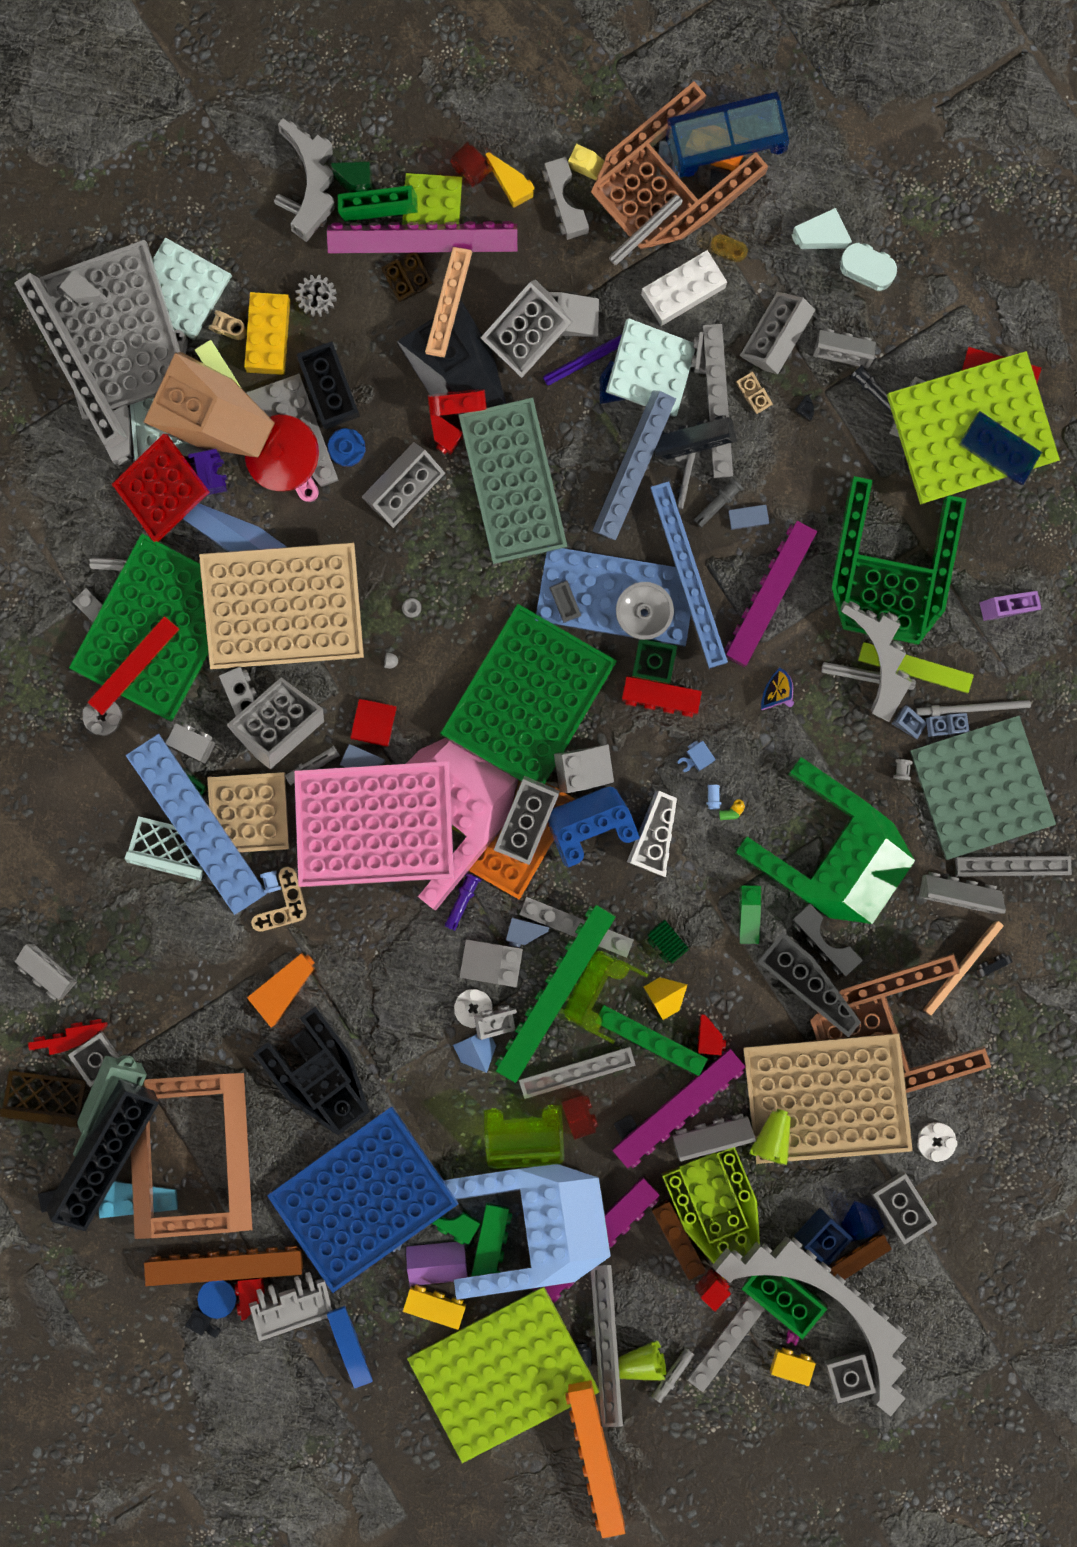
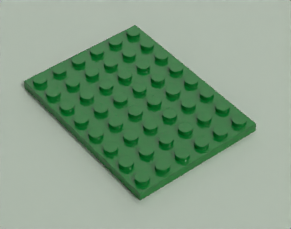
M141 534L69 668L103 685L165 616L180 630L121 696L173 722L209 655L200 564L158 541L153 542L150 537Z
M517 604L440 735L521 782L524 776L545 784L556 766L554 754L565 751L617 661Z

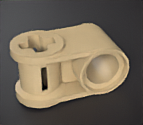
M215 310V318L212 325H209V330L235 340L245 338L247 329L241 320ZM236 326H241V330L238 333H233V329Z

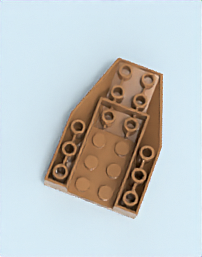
M182 352L174 354L144 420V423L199 448L217 449V451L259 457L275 424L233 379Z

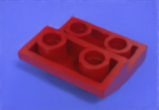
M359 699L351 739L388 747L397 706Z

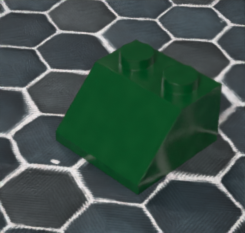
M370 162L331 163L335 180L348 192L373 190Z

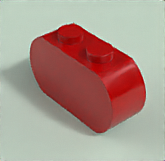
M485 389L428 395L430 416L486 410Z

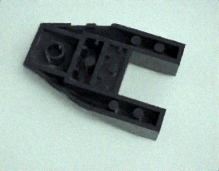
M315 1006L300 1017V1019L323 1050L295 1071L292 1070L272 1041L267 1042L255 1051L253 1055L290 1103L296 1105L303 1112L339 1136L370 1111L351 1053L320 1008Z

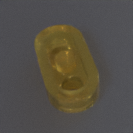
M722 234L716 235L712 239L711 249L715 254L734 262H741L746 258L748 249L744 243ZM721 243L724 247L718 248L717 244ZM734 251H740L741 255H735Z

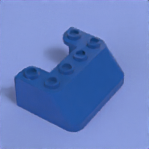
M613 787L602 788L553 808L547 822L563 865L566 867L576 865L583 860L584 852L580 844L581 841L615 828L619 839L623 842L630 843L640 839L629 809L618 791Z

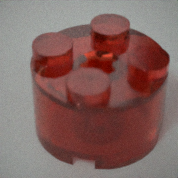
M466 142L450 160L454 170L458 174L462 172L466 178L465 181L472 188L475 185L477 186L493 171L490 164L487 166L485 163L486 159L473 145H469V142Z

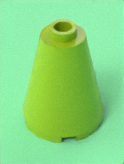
M777 1109L776 1112H771L749 1154L756 1157L758 1155L762 1159L787 1165L791 1117L787 1116V1111Z
M652 1341L618 1357L619 1379L665 1380L666 1378L663 1375H666L664 1354H660L658 1348H661L660 1343Z

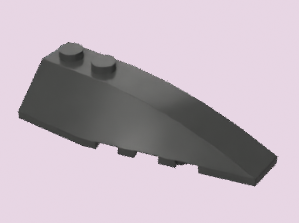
M782 932L758 963L847 1037H850L861 1021L816 960Z

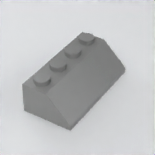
M777 292L740 357L764 371L778 374L815 309L803 297Z
M413 442L367 490L362 498L394 528L441 479L445 472L425 449Z
M743 1113L731 1116V1120L724 1121V1118L714 1120L712 1125L706 1126L705 1123L695 1125L693 1130L687 1131L686 1128L676 1130V1134L672 1135L678 1159L684 1161L756 1142L748 1116H743Z

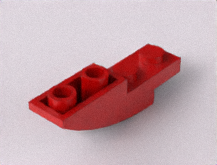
M101 1019L92 1020L90 1025L85 1026L82 1025V1022L70 1024L71 1028L65 1029L66 1036H64V1033L52 1035V1039L45 1040V1036L33 1038L34 1042L28 1043L29 1050L48 1047L49 1055L65 1052L83 1045L102 1032L108 1024L107 1022L102 1023Z

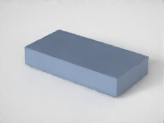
M766 505L728 511L731 530L769 524Z

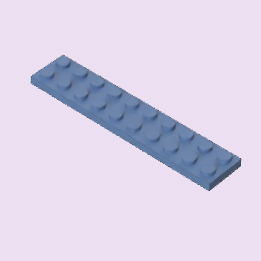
M158 733L126 754L130 763L233 914H237L265 896L267 893H264V887L160 734Z

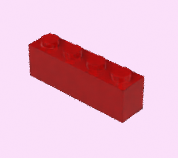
M626 677L622 701H625V705L636 707L637 704L644 705V709L655 710V708H661L664 713L674 714V711L681 712V716L693 718V715L698 714L702 691Z
M710 1269L695 1285V1288L700 1298L711 1309L716 1311L731 1293L729 1291L730 1286L726 1282L727 1280L716 1271L713 1272Z

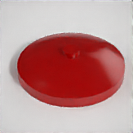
M273 415L270 418L275 424L259 457L245 455V462L250 475L261 486L273 491H291L302 486L313 475L319 459V446L314 432L305 422L290 415Z

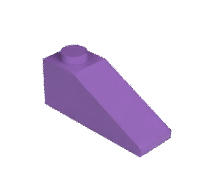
M1038 591L994 597L979 602L983 621L1041 610Z

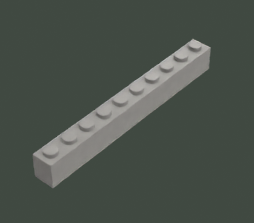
M28 273L14 284L102 443L110 448H114L128 438L40 279Z

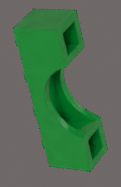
M463 1212L454 1218L440 1217L432 1224L437 1226L439 1232L455 1236L453 1239L463 1245L464 1243H470L480 1225V1221Z

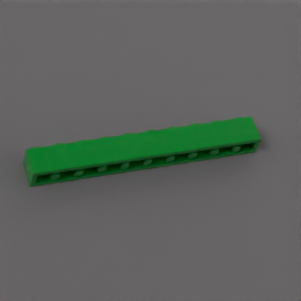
M597 904L594 907L590 906L585 916L588 918L585 923L580 922L575 930L577 936L574 941L572 939L569 940L565 947L568 951L564 957L560 955L555 964L557 966L554 974L550 972L546 978L547 986L544 990L540 989L535 999L538 1001L535 1006L530 1005L525 1013L527 1016L526 1021L519 1023L515 1030L518 1034L514 1040L510 1038L505 1047L507 1049L504 1056L500 1055L495 1063L498 1066L496 1072L514 1083L519 1079L616 918L614 914Z

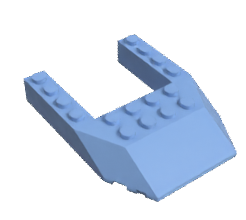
M554 1164L443 1180L456 1200L520 1190L531 1268L454 1279L456 1300L576 1282L611 1256L598 1177Z

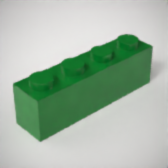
M412 185L338 194V212L344 221L418 213L417 194Z
M491 1203L486 1204L471 1277L500 1273L497 1270L498 1262L502 1263L504 1251H501L502 1243L506 1244L508 1232H505L506 1224L510 1225L512 1213H509V1207Z

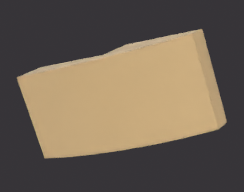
M753 371L735 381L756 414L773 405Z

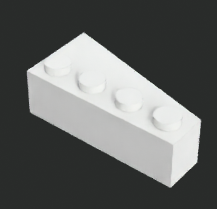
M655 791L638 833L640 839L635 840L627 860L628 863L666 877L677 798L661 791Z

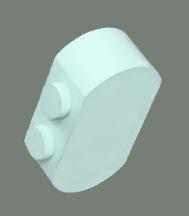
M855 243L847 247L840 260V269L844 276L876 291L887 289L892 284L897 273L896 263L887 253H879L865 243Z

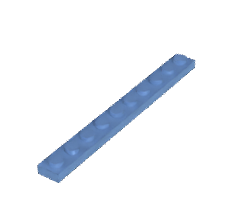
M668 481L652 486L650 489L708 667L710 669L726 664L728 661L670 483Z

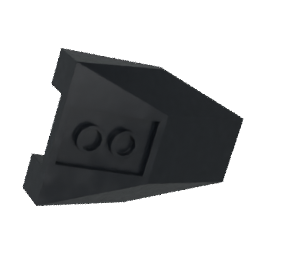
M461 300L459 301L445 358L428 355L425 352L434 318L397 341L399 349L430 395L485 389L487 408L506 404L493 352L481 339L483 335Z

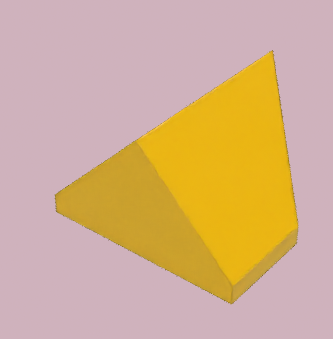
M659 977L644 986L662 1020L680 1010L688 984Z

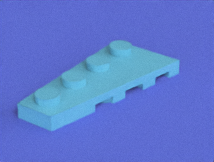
M114 1181L99 1207L100 1218L134 1215L132 1184ZM153 1186L154 1212L178 1209L176 1189Z

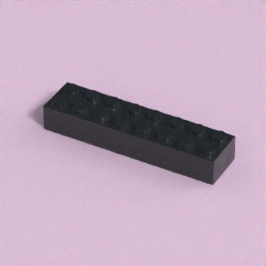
M121 1079L118 1081L46 1208L51 1222L82 1231L87 1230L159 1104L154 1090Z

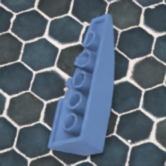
M200 503L183 518L184 521L228 552L287 547L260 527Z

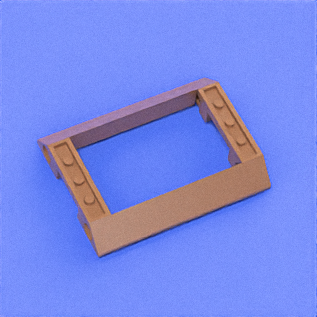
M244 1073L144 1080L142 1087L154 1090L158 1099L223 1094L229 1212L154 1218L150 1122H148L131 1151L135 1239L253 1230Z

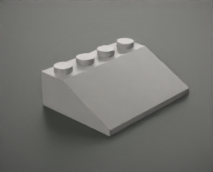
M533 280L484 333L481 339L522 378L569 327L572 320L552 295L537 280Z
M281 677L231 720L227 727L256 759L271 769L324 722L323 708Z
M929 872L928 875H923L918 898L991 914H1005L1006 911L1002 891L996 890L997 886L985 884V887L977 886L978 882L966 880V883L959 882V878L951 876L943 879L940 878V874Z

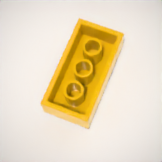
M250 292L245 369L247 373L285 375L290 299L288 295Z

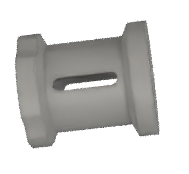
M896 759V775L893 778L910 781V765H912L913 761Z

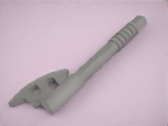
M696 453L675 458L678 462L682 459H687L677 502V508L683 509Z

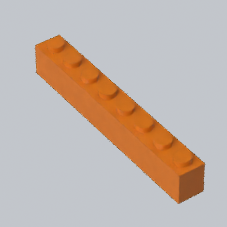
M592 1380L569 1384L568 1392L565 1393L567 1405L571 1404L572 1411L569 1412L571 1422H575L576 1429H574L575 1440L579 1441L581 1446L578 1447L579 1457L584 1459L585 1465H582L583 1474L589 1480V1483L586 1484L588 1495L593 1497V1501H591L592 1512L597 1514V1519H595L596 1530L601 1532L602 1538L625 1534L624 1518Z

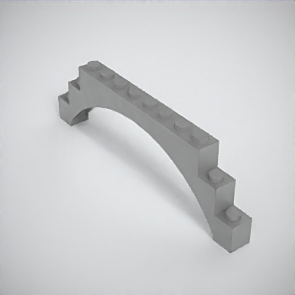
M785 1236L774 1251L766 1244L761 1246L756 1242L744 1257L736 1250L731 1252L726 1248L712 1267L729 1283L733 1279L757 1275L793 1278L825 1291L849 1311L860 1327L869 1347L876 1392L871 1399L889 1416H892L905 1400V1397L901 1394L903 1390L894 1383L906 1369L901 1363L903 1359L895 1353L907 1338L902 1334L904 1329L895 1322L893 1325L888 1322L889 1317L881 1310L876 1312L873 1309L875 1305L867 1298L863 1301L859 1297L861 1293L852 1286L850 1288L845 1286L846 1281L838 1274L833 1276L830 1273L832 1269L824 1262L819 1264L815 1260L817 1256L810 1250L806 1252L802 1250V1244L794 1237L791 1240Z

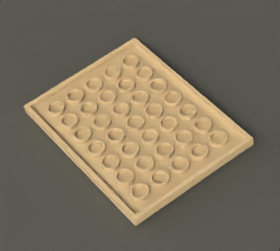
M354 542L199 554L210 669L364 658Z
M899 1033L744 1047L752 1129L755 1139L758 1137L772 1111L776 1112L777 1109L787 1111V1116L791 1117L788 1161L913 1151ZM758 1155L756 1157V1164L774 1163L762 1159Z

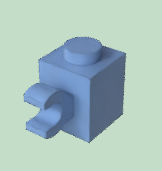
M695 741L688 746L689 750L686 752L690 759L680 758L677 763H687V768L683 770L684 773L689 771L692 766H695L699 772L716 759L704 741L700 743Z

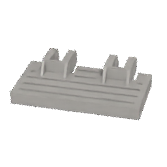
M310 1272L305 1273L308 1288L302 1290L301 1280L296 1276L294 1277V1282L298 1295H296L294 1288L278 1293L280 1302H277L273 1285L268 1286L271 1301L266 1303L261 1289L256 1290L261 1308H259L257 1301L249 1303V1308L258 1340L262 1341L328 1318L327 1312L332 1311L325 1280L323 1278L316 1280L317 1289H315Z

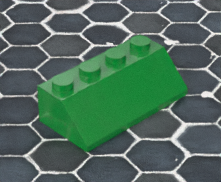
M774 1275L748 1276L741 1288L802 1340L827 1310L823 1302L793 1278Z

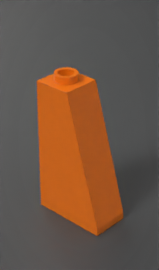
M301 953L247 997L271 1028L278 1023L314 971L315 967L313 964L315 962L308 954L305 956Z

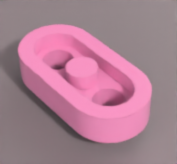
M312 477L302 486L296 488L299 497L306 502H312L318 497V488ZM311 489L312 494L307 496V490Z

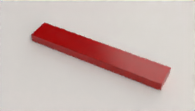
M164 616L87 703L101 715H104L180 629Z

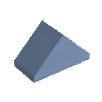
M906 705L900 709L892 722V725L918 739L927 724Z

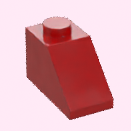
M430 416L435 445H437L436 449L443 454L447 452L451 455L463 439V432L440 416Z
M700 1014L697 1053L722 1055V1051L726 1049V1040H723V1035L705 1014Z

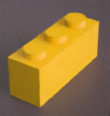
M415 1285V1287H410L403 1312L459 1330L466 1304L463 1303L462 1299L456 1300V1297L449 1299L444 1297L445 1294L441 1292H427L425 1287Z

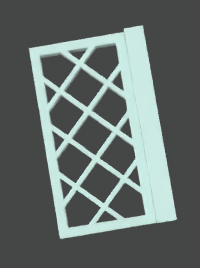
M138 816L130 847L125 856L127 863L202 881L203 877L201 865L200 867L194 866L189 861V858L194 856L193 853L188 856L184 853L182 847L186 843L184 842L180 845L175 836L179 833L173 825ZM141 823L150 824L153 830L142 835L140 832ZM162 828L169 829L171 835L161 840L157 831ZM155 833L159 842L149 847L145 838ZM174 838L178 846L167 851L163 843ZM143 839L147 849L141 852L134 851L135 843ZM161 844L166 853L159 857L154 856L151 850ZM180 849L185 858L174 861L170 854Z

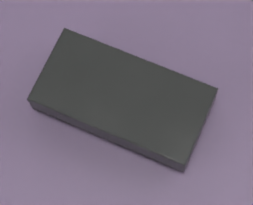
M567 580L549 587L563 623L581 617Z

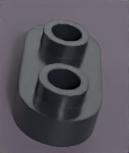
M1001 953L995 956V960L990 963L985 961L978 964V969L975 970L977 977H983L1012 963L1013 960L1010 954L1005 955V953Z

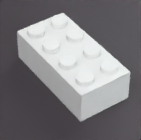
M707 250L642 288L641 295L660 326L725 289L727 281Z

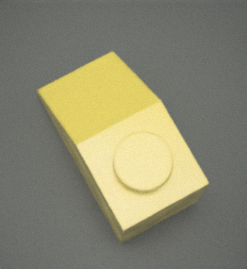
M578 144L575 145L568 160L571 170L594 180H597L598 174L605 162L594 151Z

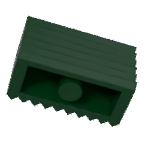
M665 919L646 934L649 937L646 939L653 949L657 947L661 951L659 956L665 963L669 961L673 964L689 950Z

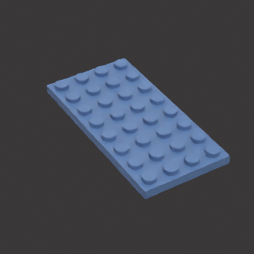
M564 548L546 553L536 614L554 625L634 638L628 635L619 625L616 616V606L622 592L629 586L639 582H651L661 586L671 597L674 607L673 619L668 629L660 636L648 639L649 641L686 646L691 616L676 567ZM567 580L581 617L563 623L549 587ZM641 610V615L646 616L648 614L647 610Z

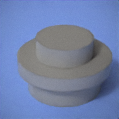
M414 598L407 599L402 605L403 613L410 618L418 616L421 612L420 602Z

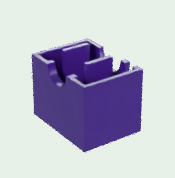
M217 449L188 454L192 462V469L210 492L208 495L227 491L225 480L228 479L227 476L217 474L218 468L225 464Z

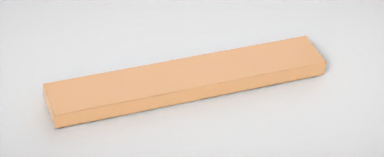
M457 247L452 249L425 350L428 355L445 358L472 255L471 250Z
M994 921L958 965L960 974L948 977L923 1008L926 1014L932 1015L1002 929L1003 924L999 921Z

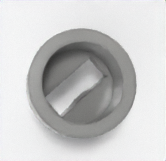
M386 653L384 668L391 669L397 666V656L392 653Z

